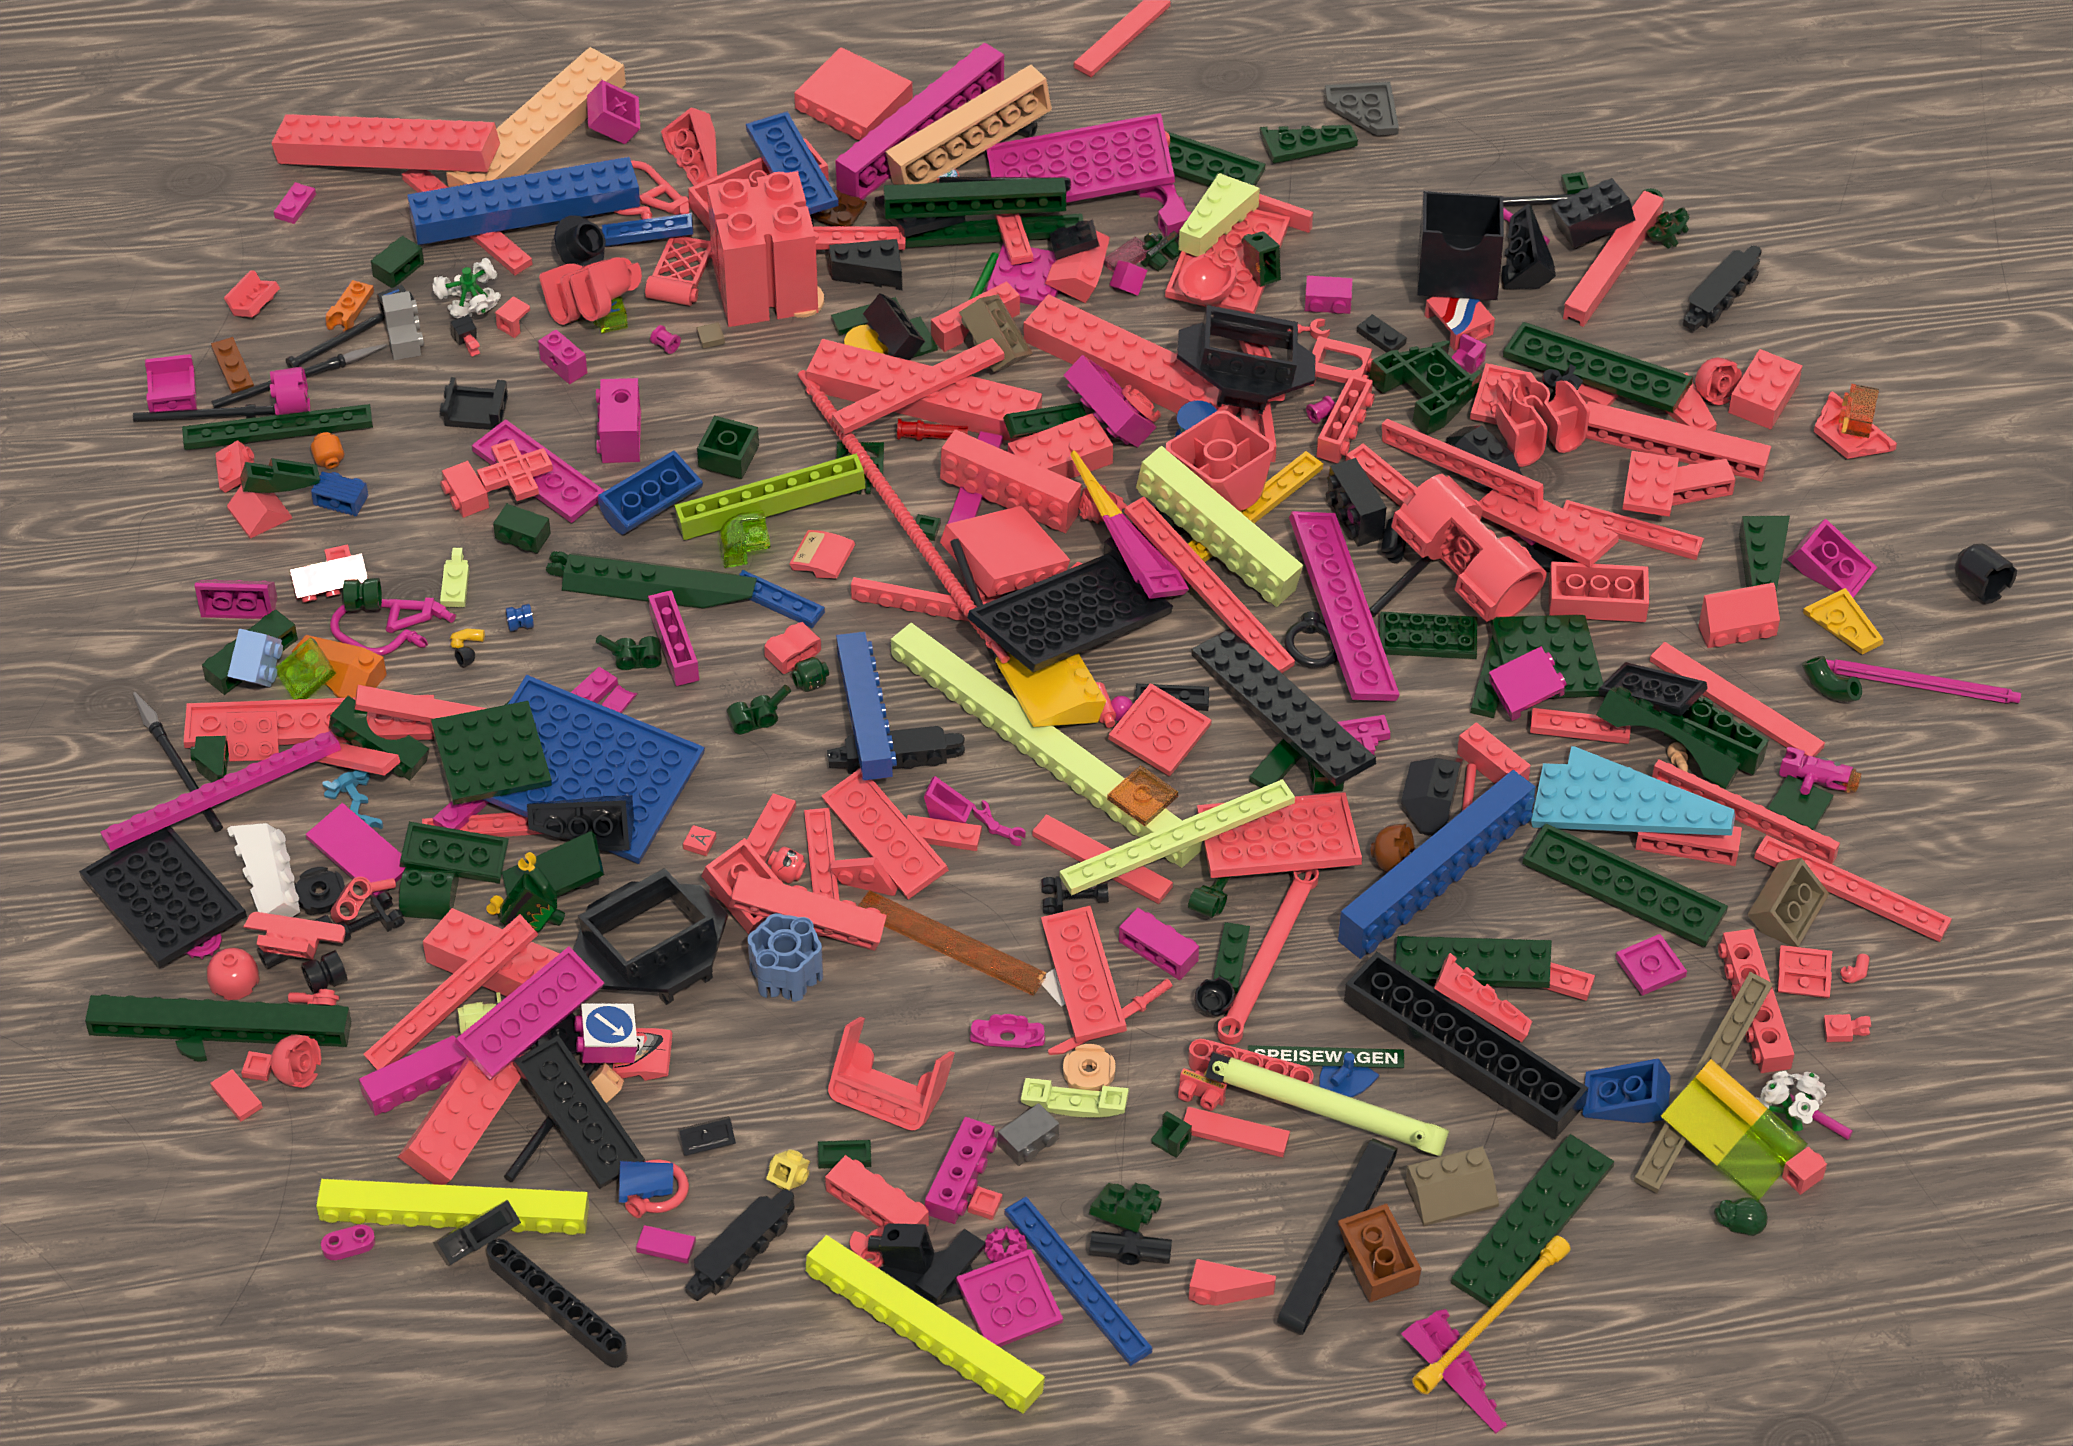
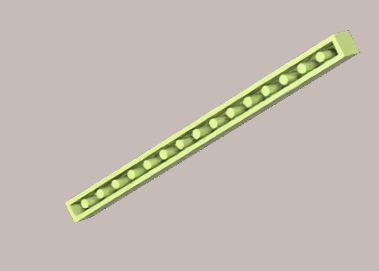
M913 623L907 625L891 638V654L895 660L904 663L914 674L920 675L927 680L932 687L938 688L948 699L957 702L967 713L973 714L980 719L986 727H991L1004 740L1014 744L1021 753L1029 755L1039 766L1045 767L1058 780L1064 781L1071 786L1077 794H1082L1096 808H1101L1112 820L1120 822L1131 834L1141 838L1182 821L1054 726L1033 727L1017 699ZM1202 842L1165 856V858L1169 862L1183 868L1202 851Z

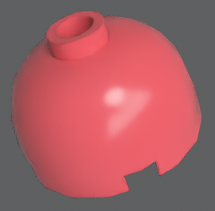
M1712 358L1705 361L1697 371L1695 386L1698 393L1705 400L1714 405H1723L1730 401L1727 398L1732 395L1740 382L1742 372L1741 369L1737 368V364L1729 359Z
M223 949L212 957L207 966L208 985L213 994L216 996L217 994L221 995L226 1000L244 998L253 992L252 988L256 983L257 985L259 983L258 966L252 955L242 949Z
M290 1035L280 1040L271 1056V1067L275 1077L283 1084L305 1088L311 1085L318 1073H314L316 1065H321V1050L318 1042L315 1039H310L309 1036Z

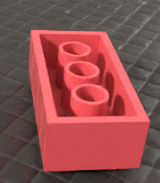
M1093 413L1008 443L1009 453L1069 479L1080 476L1070 455L1073 450L1077 452L1090 472L1113 464V444Z
M1551 562L1549 575V615H1585L1586 619L1646 622L1649 607L1648 567L1593 564L1591 567H1588L1582 563Z

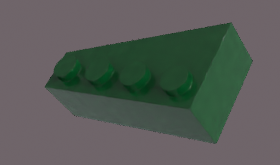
M1699 697L1682 716L1673 715L1675 717L1674 721L1681 725L1687 723L1697 729V734L1703 737L1708 735L1718 741L1717 745L1725 750L1728 747L1737 751L1740 754L1739 757L1744 760L1740 770L1754 775L1764 761L1769 740L1747 724L1736 722L1733 719V715L1728 711L1722 712L1714 707V702L1709 698L1705 697L1703 699ZM1664 733L1665 736L1678 741L1671 735Z

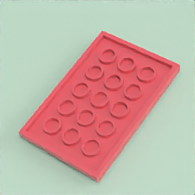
M1251 210L1242 222L1238 221L1233 225L1232 230L1228 234L1220 236L1218 242L1204 253L1212 256L1222 266H1226L1228 262L1236 267V284L1232 292L1221 303L1210 306L1255 313L1265 286L1260 287L1244 263L1242 238L1247 234L1263 231L1281 247L1290 224V217L1261 210ZM1181 252L1165 291L1166 298L1201 305L1190 301L1183 294L1179 286L1181 270L1191 259L1197 256Z
M1345 792L1296 796L1294 804L1203 841L1211 878L1362 865V856ZM1224 803L1197 805V814Z

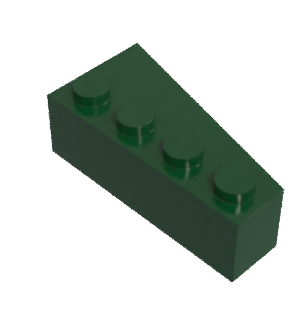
M1742 516L1739 539L1746 588L1774 583L1777 592L1790 516Z

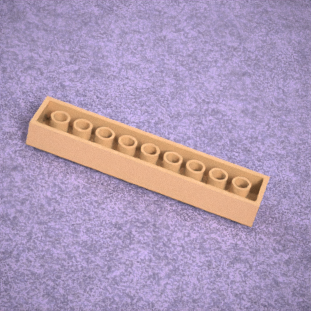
M589 47L497 128L500 145L487 172L447 171L448 187L524 175L588 118L587 95L601 80L619 88L626 85L624 65Z

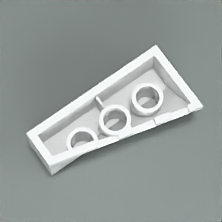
M267 823L230 826L227 828L230 837L236 838L238 845L234 849L237 856H242L246 867L242 869L245 878L254 886L250 891L258 912L293 917L300 913L299 896L295 890V878L291 872L290 856L286 850V838L283 832Z

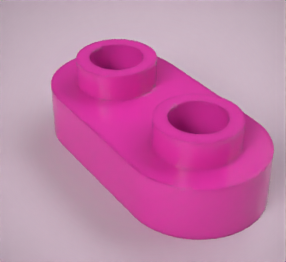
M362 1224L334 1231L323 1237L321 1241L322 1252L329 1260H340L362 1254L374 1247L375 1236L371 1227Z

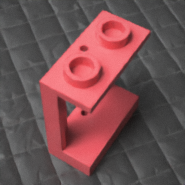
M1318 336L1312 351L1316 355L1315 381L1317 377L1346 384L1351 374L1368 379L1367 373L1370 372L1373 360L1371 359L1372 349ZM1327 349L1356 356L1363 364L1356 370H1347L1322 363Z

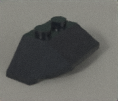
M1482 425L1463 427L1446 439V443L1522 475L1513 453ZM1465 477L1476 488L1487 491L1493 490V488Z
M1437 754L1410 763L1401 805L1416 825L1420 834L1433 836L1449 822L1463 764L1462 758Z

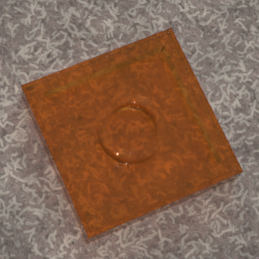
M1140 765L1108 793L1107 800L1143 826H1146L1178 798V791Z

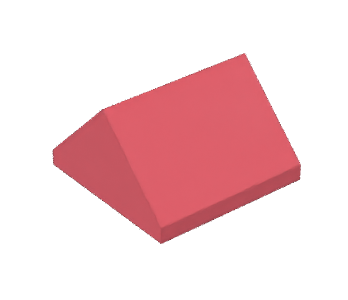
M242 485L227 505L229 512L250 539L292 519L291 514L275 493L244 492Z

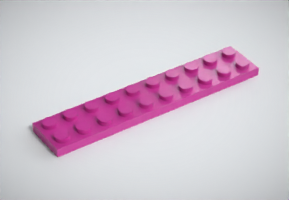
M1292 511L1289 519L1352 700L1397 701L1400 694L1336 514Z

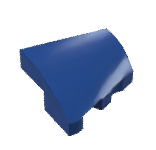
M620 1161L619 1202H627V1197L635 1194L642 1199L651 1198L656 1195L673 1194V1163Z

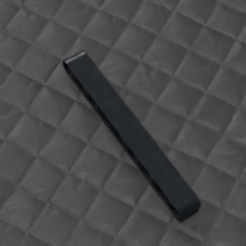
M1374 1138L1370 1140L1278 1316L1277 1325L1301 1335L1305 1333L1347 1253L1338 1221L1370 1209L1395 1160L1398 1148Z

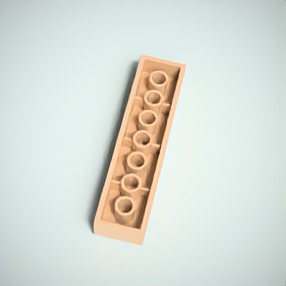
M1029 65L887 150L886 156L892 183L894 185L932 183L937 180V177L954 170L1051 111L1046 78L1032 65Z

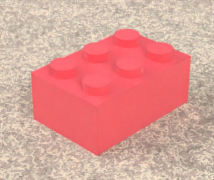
M1759 349L1732 393L1728 413L1772 429L1799 385L1802 365Z
M744 838L705 866L701 877L749 935L766 918L728 907L739 871H753L759 877L765 879L778 878Z

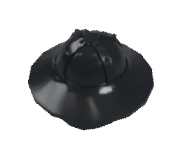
M569 215L560 220L555 228L554 241L557 253L565 264H577L584 267L604 260L606 241L601 228L597 224L581 216Z

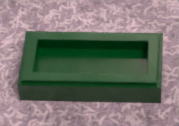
M871 1140L818 1141L819 1169L834 1168L845 1155L852 1160H858L864 1167H871Z

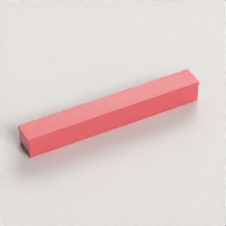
M1643 191L1632 207L1635 221L1617 228L1565 302L1563 319L1568 320L1570 317L1580 321V326H1585L1647 237V230L1656 224L1657 217L1662 214L1664 198Z

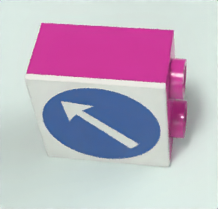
M581 1004L580 1016H575V1031L580 1032V1037H577L576 1050L581 1052L582 1063H634L637 1050L634 1004Z

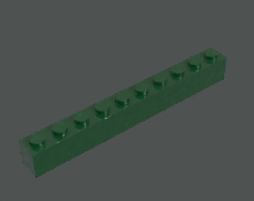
M106 994L100 996L90 995L85 1019L89 1036L182 1040L201 1035L202 1041L277 1044L280 1040L290 1035L309 1036L310 1039H315L319 1046L347 1047L352 1022L349 1007L341 1005L322 1006L316 1004H290L286 1002L277 1004L261 1001L239 1002L236 1000L214 1001L211 999L188 1000L186 998L121 997Z

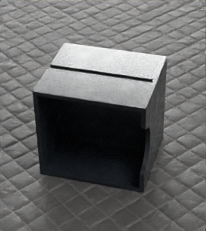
M1423 191L1418 246V296L1498 300L1504 240L1503 196Z

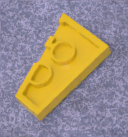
M1846 588L1803 608L1804 615L1862 655L1883 645L1882 636Z

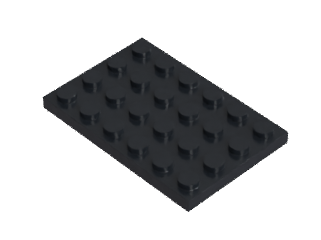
M170 825L118 848L79 871L84 882L159 968L247 917L245 909Z

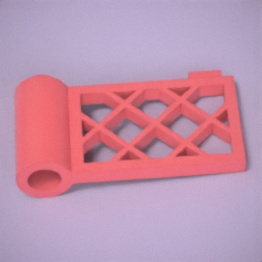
M684 236L670 237L653 275L648 277L645 297L688 306L696 302L699 294L697 286L709 259L712 258L711 241ZM674 243L683 244L684 246L675 249L673 245ZM706 248L705 251L697 253L695 249ZM686 252H690L692 254L691 256H688L686 258H683L681 256V254ZM676 257L678 259V261L669 263L667 261V259ZM694 261H698L700 263L699 265H696L694 267H691L689 265V263ZM684 266L686 270L678 273L675 271V268ZM667 271H669L672 274L667 277L660 275ZM689 275L694 278L693 281L682 279Z

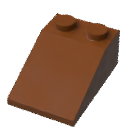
M1387 1203L1338 1221V1226L1357 1279L1369 1302L1419 1285L1421 1267Z

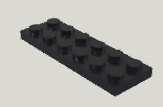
M559 1035L514 1060L513 1065L599 1189L620 1178V1161L645 1162L643 1155Z

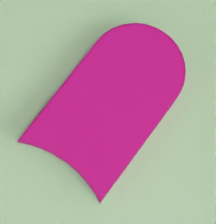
M619 684L605 699L602 706L622 713L637 693L629 692Z

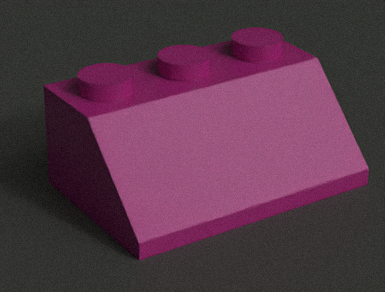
M214 579L200 580L194 586L200 614L204 618L262 619L276 608L277 592L275 582Z

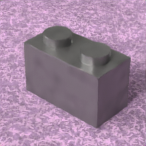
M1038 1103L998 1131V1146L1020 1166L1025 1161L1028 1162L1034 1159L1038 1152L1045 1147H1051L1056 1143L1059 1138V1123Z

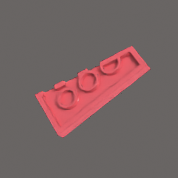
M1449 953L1443 963L1434 989L1480 1016L1487 1023L1501 1029L1508 1036L1523 1042L1528 1035L1532 1021L1509 1001L1498 999L1495 990L1491 986L1480 984L1473 978L1475 973L1468 967L1465 970L1455 963L1457 958Z

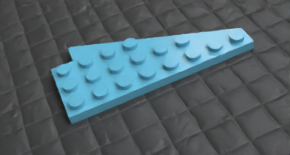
M1571 746L1568 764L1543 763L1531 823L1533 828H1543L1546 823L1557 829L1732 836L1735 811L1732 808L1633 770L1630 767Z

